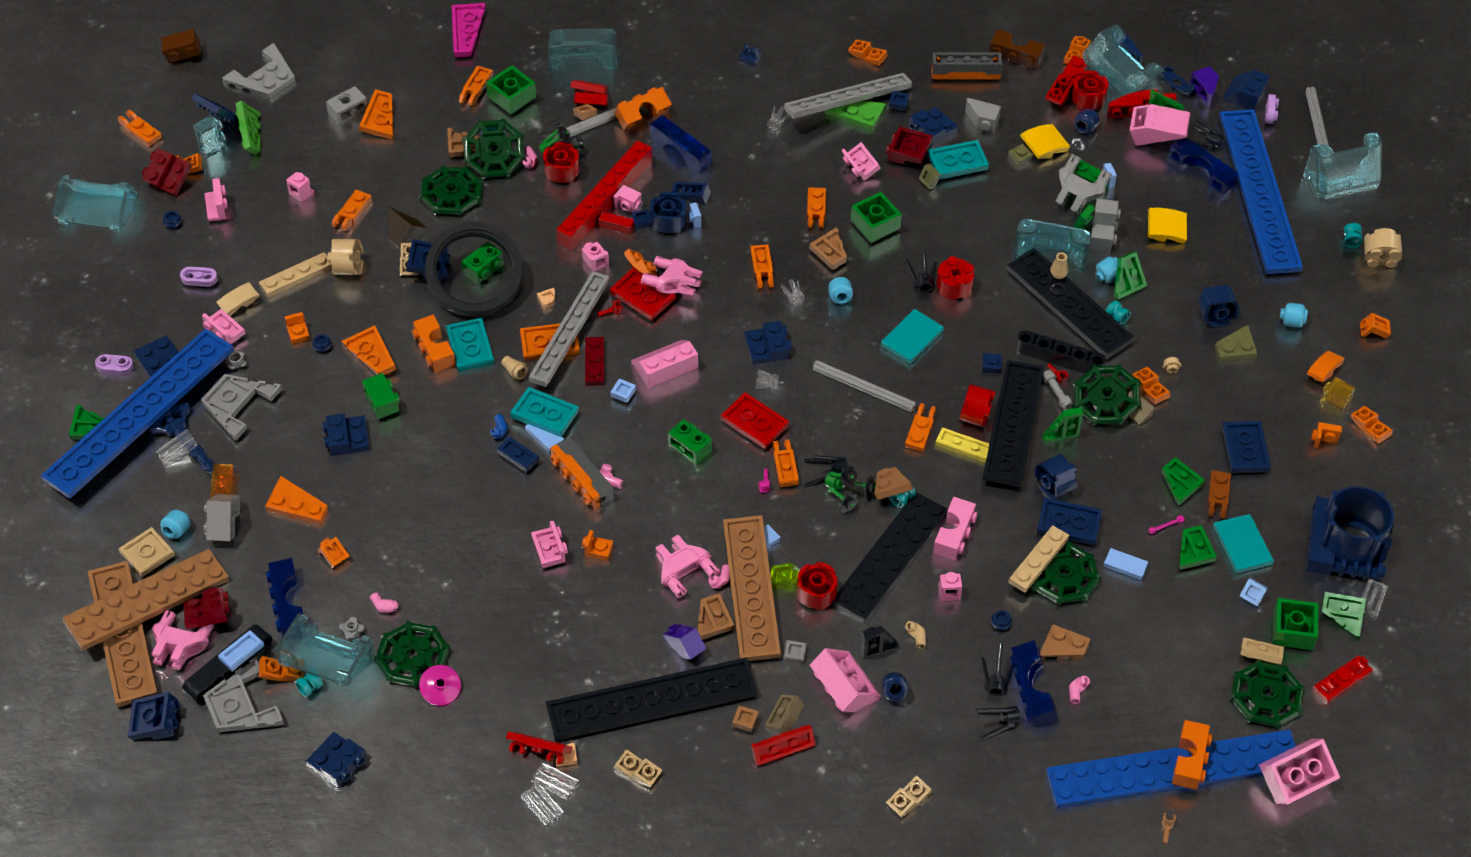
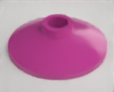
M435 665L428 668L422 674L419 689L427 702L436 706L450 704L457 698L461 689V681L456 671L445 665ZM442 680L444 686L439 687L437 681Z

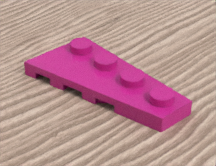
M485 3L452 5L454 57L472 56L486 9Z

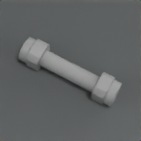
M1051 370L1045 371L1042 375L1043 381L1046 385L1051 386L1059 399L1060 407L1064 411L1072 408V400L1068 395L1064 394L1056 382V375Z

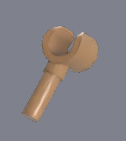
M1166 813L1163 815L1161 822L1164 827L1163 844H1168L1169 832L1174 827L1176 820L1175 814L1172 820L1166 819Z

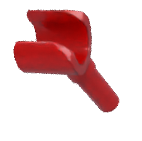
M615 300L612 307L597 312L598 316L612 312L616 315L621 314L623 311L621 301Z
M1050 363L1047 365L1056 375V382L1058 384L1062 383V378L1067 381L1068 373L1066 371H1058Z

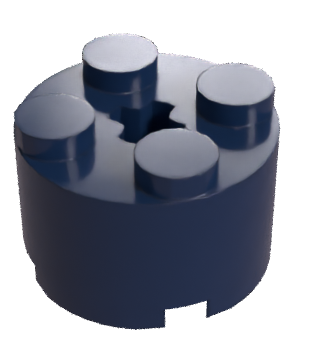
M663 192L660 193V196L654 197L651 200L650 219L654 231L663 233L681 232L686 223V202L677 193Z
M1229 285L1206 287L1202 290V294L1198 299V306L1205 323L1207 322L1211 327L1220 328L1229 325V321L1232 319L1236 320L1238 318L1240 307Z
M1058 454L1035 466V478L1037 482L1041 481L1043 487H1040V489L1047 498L1056 499L1078 488L1075 477L1077 469L1074 464H1069L1062 454Z

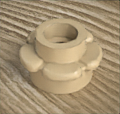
M1169 357L1164 360V371L1170 374L1178 372L1181 367L1178 358Z

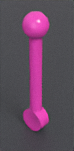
M1182 515L1177 516V519L1173 521L1167 522L1155 528L1150 527L1148 529V532L1150 534H1155L1156 531L1171 526L1173 524H1182L1185 518Z

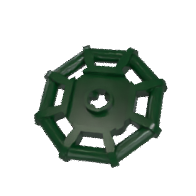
M502 118L501 120L494 121L479 120L476 126L462 138L464 148L463 162L477 172L482 179L509 177L513 170L526 158L523 145L524 135L507 123L506 119ZM495 127H498V130H491V131H487V130H486V128H495ZM505 129L512 136L506 137L502 131ZM480 131L482 132L480 138L477 140L473 139ZM516 142L517 152L511 150V143ZM470 145L476 146L475 154L471 155ZM492 145H495L498 148V150L492 152V150H489V148H491ZM510 156L513 157V158H515V159L506 167L505 163L509 160ZM479 159L482 164H485L484 168L480 167L474 161ZM501 166L502 170H489V167Z
M443 165L440 169L429 176H424L421 180L422 188L419 200L424 202L436 215L458 214V216H461L463 212L474 205H479L482 201L481 192L484 182L473 174L469 167H445ZM430 186L434 187L433 190L428 191ZM470 188H475L474 193L469 192ZM431 198H435L438 202L435 204ZM466 199L469 200V201H467L466 203H464L463 205L460 206V203H461V202H463V201L466 200Z
M1093 365L1083 377L1073 384L1075 387V404L1073 407H1081L1083 415L1092 422V425L1116 423L1121 425L1127 417L1136 409H1140L1142 405L1140 402L1141 381L1126 371L1123 365ZM1113 373V375H1110V377H1105L1101 374ZM1095 376L1096 379L1088 384L1087 382ZM1122 376L1128 382L1124 383L1118 377ZM1128 389H1132V398L1127 397ZM1082 390L1088 391V398L1082 399ZM1105 391L1108 393L1109 391H1111V396L1104 397L1103 392ZM1125 403L1128 404L1129 406L1122 413H1120L1118 409L1121 408ZM1090 404L1092 407H1094L1096 409L1095 414L1092 413L1088 408H1086V406ZM1114 412V416H1101V413L1111 414Z
M1067 541L1059 551L1065 552L1056 554L1043 571L1045 578L1040 580L1038 577L1033 583L1032 588L1035 593L1039 592L1056 602V605L1081 600L1083 602L1087 601L1088 596L1096 585L1101 583L1102 579L1097 570L1094 560L1095 556ZM1070 552L1073 553V554H1075L1076 556L1080 557L1081 559H1079V558H1077V559L1073 558V557H1072V554H1070ZM1084 565H1088L1090 572H1085ZM1061 569H1064L1065 572H1069V573H1067L1066 575H1064V574H1061L1060 572H1061ZM1083 580L1089 581L1085 588L1081 586ZM1050 585L1052 590L1058 591V594L1046 588V586ZM1064 591H1076V593L1063 595Z
M406 621L405 624L381 635L382 639L373 660L385 675L388 683L394 682L418 688L422 676H418L420 671L423 669L427 670L435 665H444L451 648L438 632V627L435 625L427 626ZM412 631L425 633V636L413 635ZM407 632V635L401 636L398 641L394 639L400 636L401 634ZM434 639L438 647L433 648L430 641ZM388 645L393 647L391 654L385 655ZM410 652H415L418 655H414L412 658H409L408 654ZM434 656H438L436 664L432 663ZM392 662L396 668L394 670H390L387 663ZM402 673L412 675V677L402 676L400 674Z
M1255 660V663L1234 672L1232 693L1229 699L1246 717L1247 722L1269 725L1278 729L1281 725L1303 714L1302 704L1306 688L1288 670V666H1279ZM1254 672L1258 673V676L1255 678L1249 677ZM1284 677L1291 686L1285 685L1282 678ZM1242 683L1247 685L1246 692H1240ZM1270 690V694L1273 695L1267 696L1263 692ZM1290 694L1295 695L1294 703L1289 701ZM1247 699L1249 701V706L1253 708L1252 711L1247 707L1243 700ZM1286 708L1289 710V712L1279 717L1282 709ZM1258 711L1270 713L1272 718L1258 715L1257 713Z

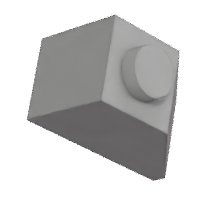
M967 98L965 112L976 128L994 133L1000 117L1001 106Z

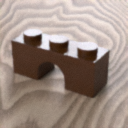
M997 29L990 42L989 52H1001L1002 59L1029 68H1038L1044 57L1045 44L1029 39L1026 45L1017 46L1012 43V33Z

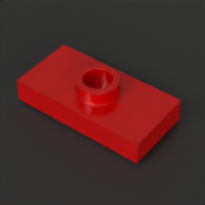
M580 80L571 81V88L584 90V93L596 92L605 94L608 92L606 85Z

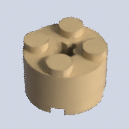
M1387 228L1376 229L1371 235L1369 233L1366 234L1364 237V253L1367 265L1369 267H1377L1378 265H1386L1388 268L1396 267L1397 263L1402 259L1401 235H1397L1395 230Z
M332 239L331 252H328L327 256L328 262L332 264V274L360 275L364 260H360V254H364L361 241L359 239Z

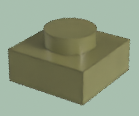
M1023 144L1015 147L1008 153V156L1018 166L1033 159V154Z
M926 164L919 180L928 189H934L941 174L931 164Z

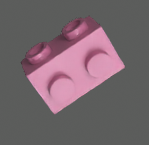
M862 142L848 153L845 149L841 150L845 155L842 157L848 166L852 164L853 168L851 170L857 178L861 176L865 181L881 169Z
M219 178L212 179L214 192L205 193L208 221L226 219L225 209L228 208L227 199L223 197L226 195L225 185H221Z
M222 309L210 317L205 313L202 315L204 328L229 344L234 343L246 334L244 328Z
M554 520L550 521V528L531 532L542 568L566 562L567 546L565 542H561L562 533L560 527L555 526Z

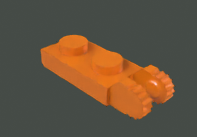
M477 66L459 95V103H464L468 94H470L471 97L468 104L469 106H474L477 98L480 97L487 86L486 82L494 75L493 70Z
M131 110L126 112L127 117L131 120L130 123L123 116L117 118L120 125L126 128V131L148 147L162 138V134L139 116L137 117Z
M808 187V227H812L813 219H819V228H823L826 188Z
M355 190L333 218L332 226L338 227L343 221L341 229L347 231L372 201V196Z
M769 245L750 246L758 289L763 286L761 277L768 276L769 288L773 287V268Z
M920 403L917 415L915 414L907 436L905 448L924 452L933 426L936 407L932 406L929 416L924 417L922 414L925 410V404Z
M787 439L784 442L786 450L780 451L778 441H773L774 461L779 487L799 485L790 440Z

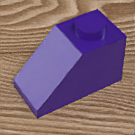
M1210 66L1192 72L1190 85L1194 83V91L1207 107L1211 105L1219 77Z

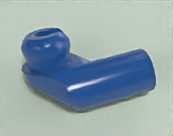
M497 414L494 417L497 427L490 431L494 439L502 438L508 430L503 415Z

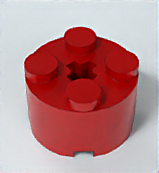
M1083 71L1079 73L1077 78L1075 77L1072 101L1077 109L1084 110L1089 108L1099 110L1103 108L1109 86L1108 80L1104 75L1102 77L1096 71Z
M565 142L554 143V146L550 148L548 146L545 149L543 160L547 179L559 183H572L580 171L578 151L573 148V145Z
M955 256L948 257L938 267L936 287L939 294L949 300H957V298L961 297L964 299L971 294L974 281V266Z
M969 384L959 420L985 427L996 391Z
M823 562L803 566L797 578L798 600L805 606L819 611L831 605L837 594L838 579L835 570Z

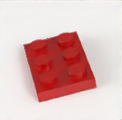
M633 267L610 288V294L652 321L676 299V295L674 293H662L657 291L656 287L641 284L643 273Z
M746 392L721 414L723 422L764 449L789 426L787 419Z

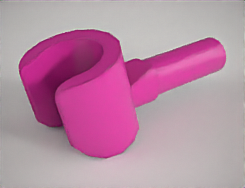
M764 469L763 481H758L760 493L770 491L768 469Z

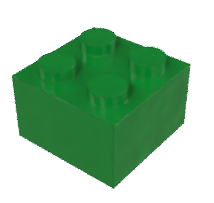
M513 65L486 82L488 98L509 114H513L536 98L535 82Z
M882 192L851 206V221L870 243L901 228L902 214Z
M1277 598L1273 610L1272 644L1313 650L1318 639V603Z

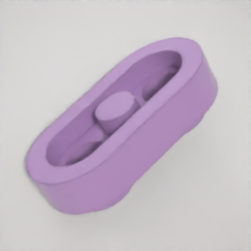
M1268 94L1265 114V123L1273 124V121H1277L1278 111L1275 109L1278 108L1279 99L1274 94Z
M186 267L180 272L181 281L185 285L208 287L214 285L218 280L216 271L212 268Z
M103 354L95 360L97 371L103 374L127 375L134 368L132 359L128 356Z

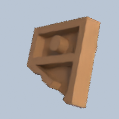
M447 128L449 157H463L462 138L468 133L462 132V134L453 132L452 128ZM476 135L473 139L477 140L480 136ZM470 145L471 155L475 154L476 146Z
M834 228L809 245V249L832 270L847 262L846 252L843 249V243L839 238L837 228Z
M896 467L884 468L877 472L875 485L877 500L913 490L910 481Z
M720 593L701 599L697 631L702 640L734 630V623Z
M1052 624L1038 659L1045 660V657L1083 659L1091 638Z

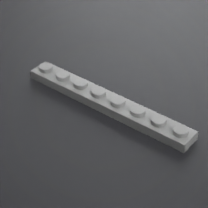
M904 73L788 102L784 104V110L792 119L887 95L892 93V91L897 92L912 87V81Z
M592 271L531 372L529 382L547 387L609 283V276Z

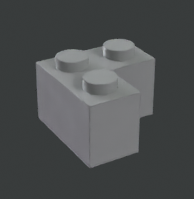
M1096 199L1089 249L1111 252L1112 245H1116L1117 234H1114V231L1117 232L1119 221H1116V219H1120L1121 209H1118V201Z
M216 494L207 500V503L204 505V514L207 515V522L204 523L206 540L231 541L235 538V518L240 515V495Z

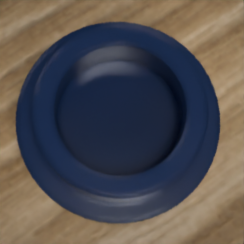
M168 211L164 214L163 223L170 228L176 227L181 223V216L176 211Z
M325 334L315 336L312 343L313 348L319 352L327 351L332 345L331 339Z
M1004 610L997 611L991 618L992 625L999 630L1009 628L1012 622L1011 616Z

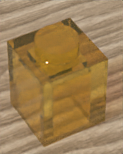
M1335 377L1331 383L1327 382L1322 390L1324 392L1322 400L1343 411L1352 399L1355 387Z

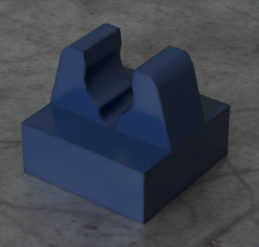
M745 44L739 56V62L755 66L761 56V50H758L755 46L754 48L748 47V44Z

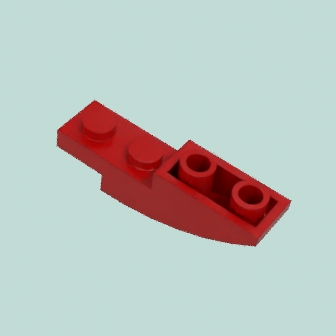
M1073 55L1063 73L1058 75L1048 91L1045 100L1060 106L1064 104L1072 95L1075 77L1077 78L1079 73L1087 69L1089 61Z
M1150 90L1130 93L1108 104L1107 118L1132 117L1134 107L1148 105ZM1176 93L1162 94L1174 101L1177 99Z

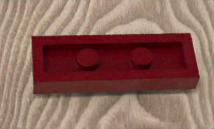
M585 337V386L604 385V337Z

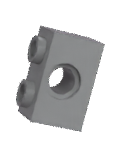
M355 86L326 101L328 114L338 125L364 113L368 107L367 98Z

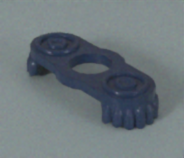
M1164 66L1161 69L1162 79L1171 88L1176 89L1185 96L1193 93L1195 89L1194 83L1189 85L1184 78L1174 73V67ZM1179 80L1182 84L1177 86L1173 84V81Z

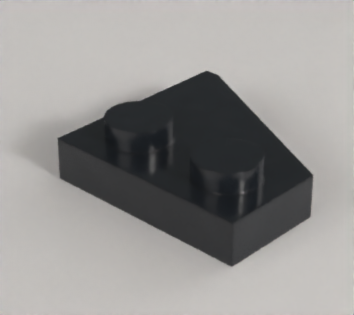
M882 626L870 627L862 631L860 654L863 660L900 649L897 640Z

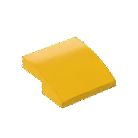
M1053 124L1041 125L1029 129L1020 135L1038 159L1052 158L1054 153L1068 152L1070 148Z
M1149 208L1148 237L1163 243L1166 239H1170L1184 244L1187 241V213L1167 208Z

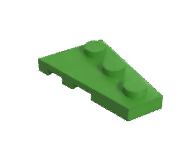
M239 101L235 105L236 116L240 124L239 131L243 139L242 146L246 151L256 155L260 153V136L257 132L260 129V123L257 122L260 112Z
M859 101L825 110V114L873 130L886 109V103Z

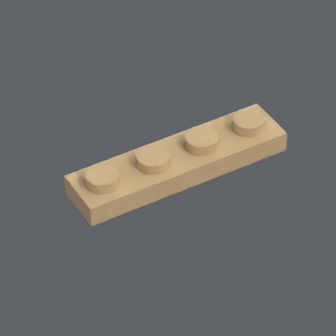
M323 252L259 281V286L266 297L270 298L331 270L332 264L328 262L327 255Z
M1052 525L1012 574L1008 583L1026 593L1069 540V535Z

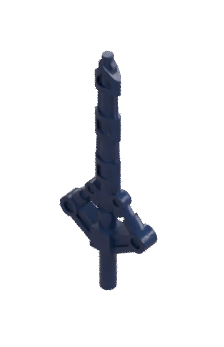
M188 403L174 404L147 429L150 435L156 433H167L168 436L174 435L188 449V453L201 463L200 467L205 472L214 476L218 474L216 463L205 455L204 449L194 441L192 435L185 429L187 426V415L190 414ZM166 422L167 424L163 428L161 425Z

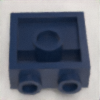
M937 107L927 112L922 109L910 116L909 127L911 130L933 135L930 146L937 144L958 131V126Z
M412 239L406 271L424 275L423 279L426 280L425 263L433 243ZM448 247L442 252L437 262L436 272L440 283L442 278L446 279L448 268L444 266L445 264L449 265L451 254H447Z
M781 321L762 324V329L744 332L753 365L789 358L792 344L790 339L786 340L785 336L788 335L786 325L782 326Z
M345 413L326 416V422H322L323 431L328 434V437H324L325 448L330 449L331 456L369 450L365 415L349 418L345 417Z
M170 692L133 700L128 737L131 740L151 736L154 740L173 736L174 729L178 727L175 716L176 711L180 710L179 700Z
M333 732L305 762L308 767L339 787L350 778L351 773L357 767L364 763L366 754L361 746L349 738L346 740Z

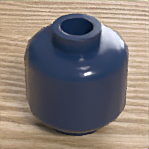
M1084 109L1074 118V126L1080 133L1089 134L1099 125V115L1093 109Z
M891 672L883 677L881 689L887 699L899 701L907 695L909 685L901 673Z

